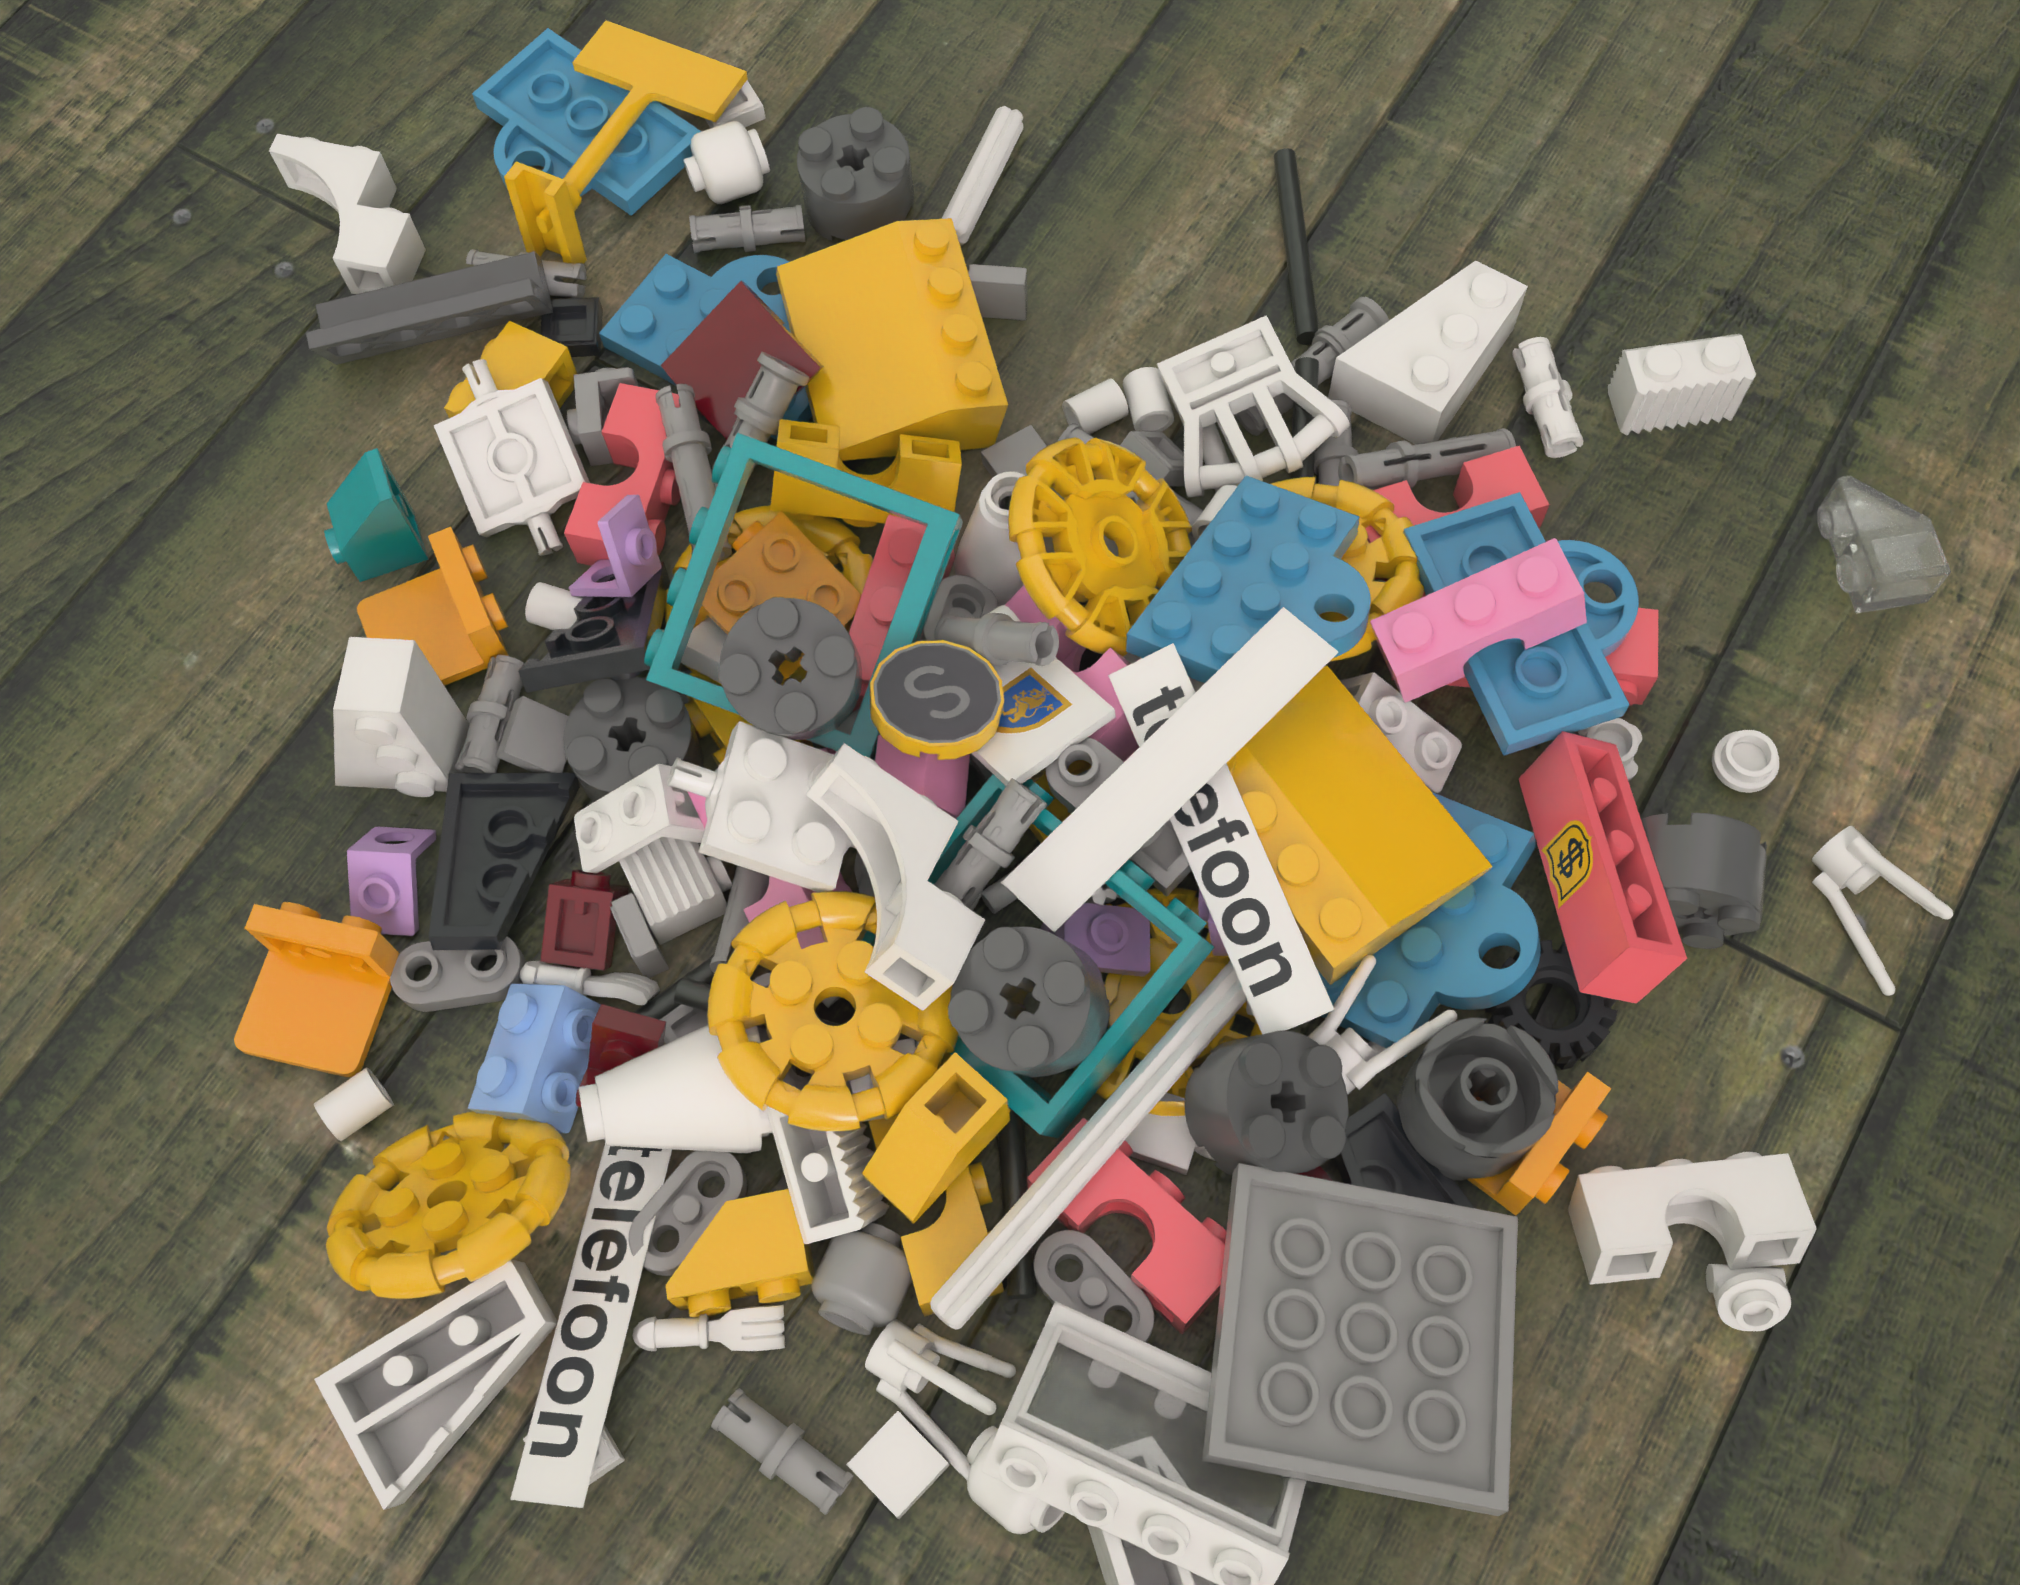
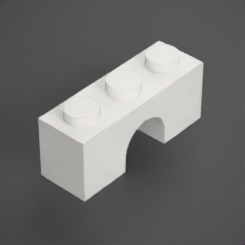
M1742 1152L1732 1155L1725 1160L1692 1163L1687 1159H1673L1665 1161L1656 1167L1624 1170L1618 1166L1599 1167L1587 1174L1578 1175L1568 1207L1590 1285L1660 1278L1673 1245L1668 1226L1673 1224H1692L1713 1235L1722 1247L1730 1270L1800 1263L1817 1230L1788 1153L1761 1156L1756 1152Z

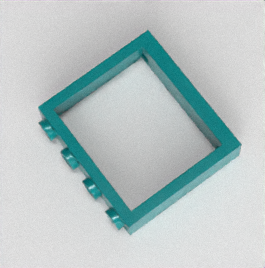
M737 433L732 448L723 446L715 461L712 482L718 484L709 509L701 507L693 521L689 543L695 545L687 570L679 568L671 581L667 594V604L673 606L665 630L656 629L649 641L644 664L651 668L646 680L739 714L730 704L722 686L681 672L678 668L754 463L926 526L870 682L878 664L897 648L920 640L963 524L960 514ZM870 682L850 734L835 729L821 736L806 740L838 751L845 743L859 754L875 761L878 735L880 733L871 720Z
M992 774L956 818L959 822L927 880L930 883H936L942 873L955 859L959 850L967 841L963 838V835L970 825L978 826L1006 788L994 774ZM1028 779L1022 785L1047 803L1045 809L1041 811L1032 824L1049 836L1062 823L1060 819L1047 810V807L1055 798L1032 779ZM1131 860L1124 863L1105 884L1178 945L1054 1097L1030 1076L1002 1070L985 1063L967 1048L960 1036H958L954 1051L950 1053L951 1055L957 1053L1008 1099V1106L1040 1135L1054 1138L1060 1137L1215 948L1199 935V932L1207 923L1176 897L1167 907L1154 898L1147 890L1155 880ZM867 931L862 941L874 947L876 935Z

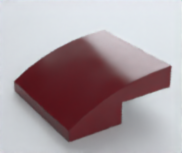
M743 280L726 295L661 364V367L675 384H687L693 388L696 408L726 440L738 417L734 414L736 410L734 405L738 397L745 398L761 367L757 361L761 351L809 376L807 384L824 366L783 326L785 323ZM798 386V388H797V390H796V392H795L793 398H794L805 386Z

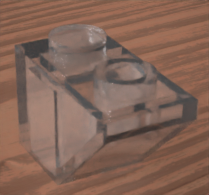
M1852 476L1838 477L1818 508L1817 522L1823 538L1829 539L1837 561L1836 574L1838 583L1844 592L1849 593L1856 614L1928 602L1951 573L1931 519Z

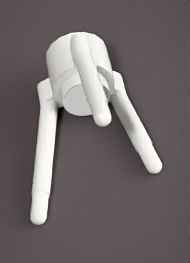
M1849 826L1830 839L1812 858V862L1822 871L1812 883L1830 901L1882 993L1890 996L1895 993V986L1841 890L1848 887L1856 895L1881 876L1934 916L1948 920L1953 916V910L1935 897L1932 892L1884 858L1853 826Z
M1366 955L1333 1005L1335 1010L1330 1011L1325 1020L1308 1036L1319 1045L1330 1046L1339 1055L1342 1062V1077L1347 1095L1356 1087L1360 1090L1377 1073L1433 1038L1441 1029L1457 1020V1013L1454 1010H1446L1388 1048H1384L1372 1041L1367 1044L1350 1027L1339 1035L1336 1032L1338 1026L1376 964V959L1373 955Z
M895 1319L885 1327L875 1341L866 1359L865 1368L881 1379L876 1391L895 1403L958 1473H961L968 1480L972 1465L967 1461V1457L906 1390L909 1388L918 1394L928 1381H931L964 1403L973 1406L986 1415H992L996 1411V1404L977 1392L973 1387L938 1367L940 1356L934 1352L1006 1378H1012L1016 1374V1368L1014 1365L994 1358L989 1354L938 1336L920 1323L912 1330Z

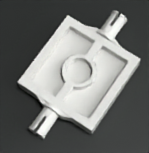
M486 360L473 361L474 366L468 363L462 370L467 377L476 400L471 402L460 414L435 424L434 428L478 534L489 537L514 525L528 524L540 556L553 553L552 549L558 551L563 548V544L560 542L550 515L562 504L576 499L583 482H590L550 385L544 379L539 378L515 390H497Z
M739 721L731 732L724 761L715 771L683 761L678 757L672 766L671 776L667 782L668 786H674L706 797L707 823L699 853L816 892L832 891L836 888L843 855L849 847L856 849L846 832L834 818L820 805L806 796L813 781L834 754L783 736L767 733L755 726Z

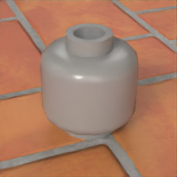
M870 1223L862 1228L861 1231L857 1230L831 1238L811 1285L814 1297L821 1303L818 1312L824 1319L848 1331L861 1335H870L873 1327H885L897 1318L912 1282L905 1252L900 1249L902 1243L901 1236L884 1226Z

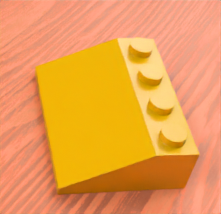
M952 218L896 221L777 266L776 276L791 334L824 366L805 386L813 421L816 424L840 426L839 456L842 461L896 456L900 434L959 441L960 450L989 448L995 444L1008 402Z
M1328 666L1323 667L1227 762V766L1314 964L1330 985L1357 967L1366 955L1375 954L1492 868L1486 857Z

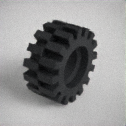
M1552 940L1540 941L1541 953L1539 964L1529 983L1516 996L1499 1005L1485 1008V1012H1491L1492 1014L1488 1021L1490 1024L1505 1028L1512 1025L1528 1033L1546 1051L1553 1066L1559 1064L1561 1070L1572 1068L1578 1060L1583 1062L1591 1056L1611 1032L1609 1028L1616 1021L1618 1010L1611 1009V1007L1617 1000L1581 993L1565 941L1558 950L1552 948ZM1517 951L1513 958L1510 956L1501 969L1513 965L1519 958L1520 953ZM1542 983L1560 986L1569 993L1574 1001V1021L1570 1025L1558 1029L1540 1025L1530 1016L1527 1010V991L1533 986Z

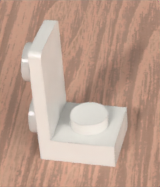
M1372 672L1341 680V683L1430 791L1440 793L1462 748L1461 741L1411 701L1404 703L1400 692L1376 673Z
M657 764L575 814L576 839L584 872L597 874L660 837L701 843L705 828L688 792L667 785L668 778L671 776L672 766Z

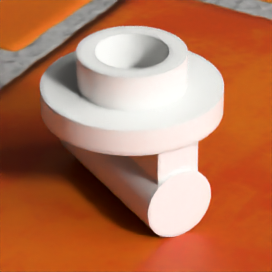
M1708 1264L1706 1269L1707 1289L1710 1293H1713L1718 1314L1721 1320L1728 1326L1742 1331H1763L1779 1323L1788 1314L1791 1308V1297L1786 1286L1785 1272L1782 1267L1768 1266L1730 1270L1726 1264Z

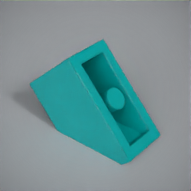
M376 448L365 452L327 502L333 528L324 530L328 547L336 563L347 562L359 582L428 560L415 512L380 451Z

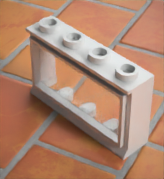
M1055 1301L981 1470L982 1473L1005 1483L1018 1492L1029 1494L1075 1516L1087 1525L1098 1527L1148 1551L1159 1559L1172 1562L1218 1585L1275 1584L1289 1559L1290 1553L1288 1550L1307 1481L1202 1461L1211 1372Z

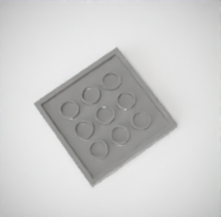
M1239 1163L1232 1173L1202 1461L1493 1516H1500L1508 1512L1518 1217L1288 1172H1275L1262 1167Z

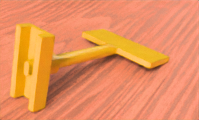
M606 20L572 62L574 71L629 90L630 92L563 179L517 161L504 176L526 252L535 251L541 257L547 249L560 254L564 263L584 264L587 258L574 213L582 202L580 194L651 102L658 101L716 123L748 80L747 71Z

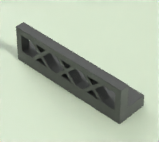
M533 251L316 304L321 329L306 332L311 351L338 365L507 324L508 321L516 322L553 313L542 259Z

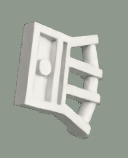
M1267 315L1157 363L1161 378L1184 426V481L1188 497L1204 496V490L1217 489L1224 485L1238 486L1246 475L1263 481L1262 478L1286 469L1288 473L1303 467L1302 461L1330 436L1339 437L1350 426L1348 418L1334 402L1295 372ZM1282 393L1286 394L1315 417L1293 438L1273 400V397ZM1256 405L1276 446L1253 456L1234 418V414ZM1217 422L1236 463L1203 466V428Z

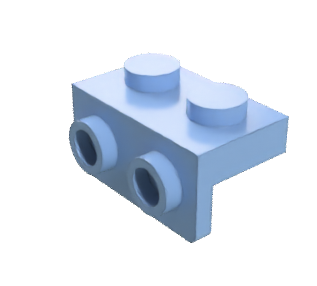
M511 984L506 999L500 1008L498 1022L485 1060L478 1071L476 1086L468 1109L476 1113L500 1116L504 1119L518 1120L519 1118L553 1125L559 1133H569L578 1110V1106L575 1103L576 1093L588 1068L592 1023L601 1005L565 985Z

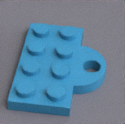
M549 28L472 93L477 108L503 126L495 141L494 159L505 186L504 176L516 161L527 166L544 167L543 172L563 179L630 92L629 90L574 71L572 62L581 50ZM651 102L580 196L594 189L632 216L685 167L683 159L693 156L690 146L691 139L696 133L702 131L659 102Z
M665 254L600 331L599 335L603 346L676 386L674 381L661 367V364L741 280L785 323L783 326L791 333L781 294L767 295L761 292L765 285L778 281L776 276L777 266L790 261L770 255L747 256L726 264L710 277ZM805 387L791 400L783 416L784 420L808 422L812 417ZM771 434L770 437H772V438H774L775 440H777L778 434H777V436Z
M1246 475L1128 631L1126 652L1144 658L1174 643L1188 677L1206 683L1284 607L1339 652L1333 658L1346 653L1363 637L1368 624L1371 603L1370 591L1364 578L1351 565L1341 560L1357 536L1360 517ZM1325 612H1337L1343 614L1348 619L1341 622H1330L1324 620L1319 615Z
M1520 492L1405 528L1403 531L1417 556L1420 582L1424 586L1426 596L1546 542ZM1575 540L1558 541L1584 591L1587 623L1526 650L1518 638L1499 641L1474 654L1463 666L1464 675L1503 756L1553 740L1562 731L1574 733L1622 717L1630 705L1605 657L1614 652L1629 633L1638 612V591L1632 575L1624 564L1601 547ZM1590 582L1606 584L1614 591L1616 600L1611 603L1596 602L1586 594L1584 585Z
M1433 793L1490 862L1492 868L1373 954L1376 964L1339 1026L1345 1029L1350 1027L1358 1035L1384 1048H1388L1428 1022L1439 1003L1462 1010L1485 1009L1506 1002L1522 991L1532 979L1538 967L1541 945L1537 922L1532 910L1523 898L1510 888L1536 848L1534 833ZM1496 946H1509L1520 953L1519 958L1513 965L1503 969L1491 968L1482 962L1485 953ZM1358 966L1332 985L1326 981L1318 970L1332 1005L1335 1004ZM1329 1012L1321 1015L1320 1017L1326 1018Z

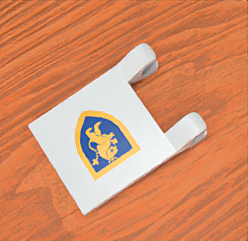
M1001 605L989 612L1003 613L1009 615L1014 621L1021 622L1006 605ZM1056 657L1049 665L1045 666L1009 661L1006 665L993 666L1002 680L1004 708L995 735L978 751L972 754L1005 786L1008 785L1011 778L1023 784L1057 760L1067 747L1079 744L1116 718L1115 709Z

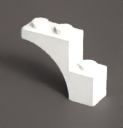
M277 134L269 152L287 186L318 197L339 213L340 233L333 260L352 294H361L413 281L426 249L410 214L402 213L397 209L389 207L397 187L381 153L363 146L350 147L322 142L312 137L299 138Z
M844 743L817 775L806 796L820 805L846 832L860 854L869 874L875 895L877 930L874 948L865 973L923 1011L954 984L985 922L984 918L964 906L959 898L949 892L942 891L927 881L959 821L937 807L931 799L918 794L881 769L874 760L859 754Z

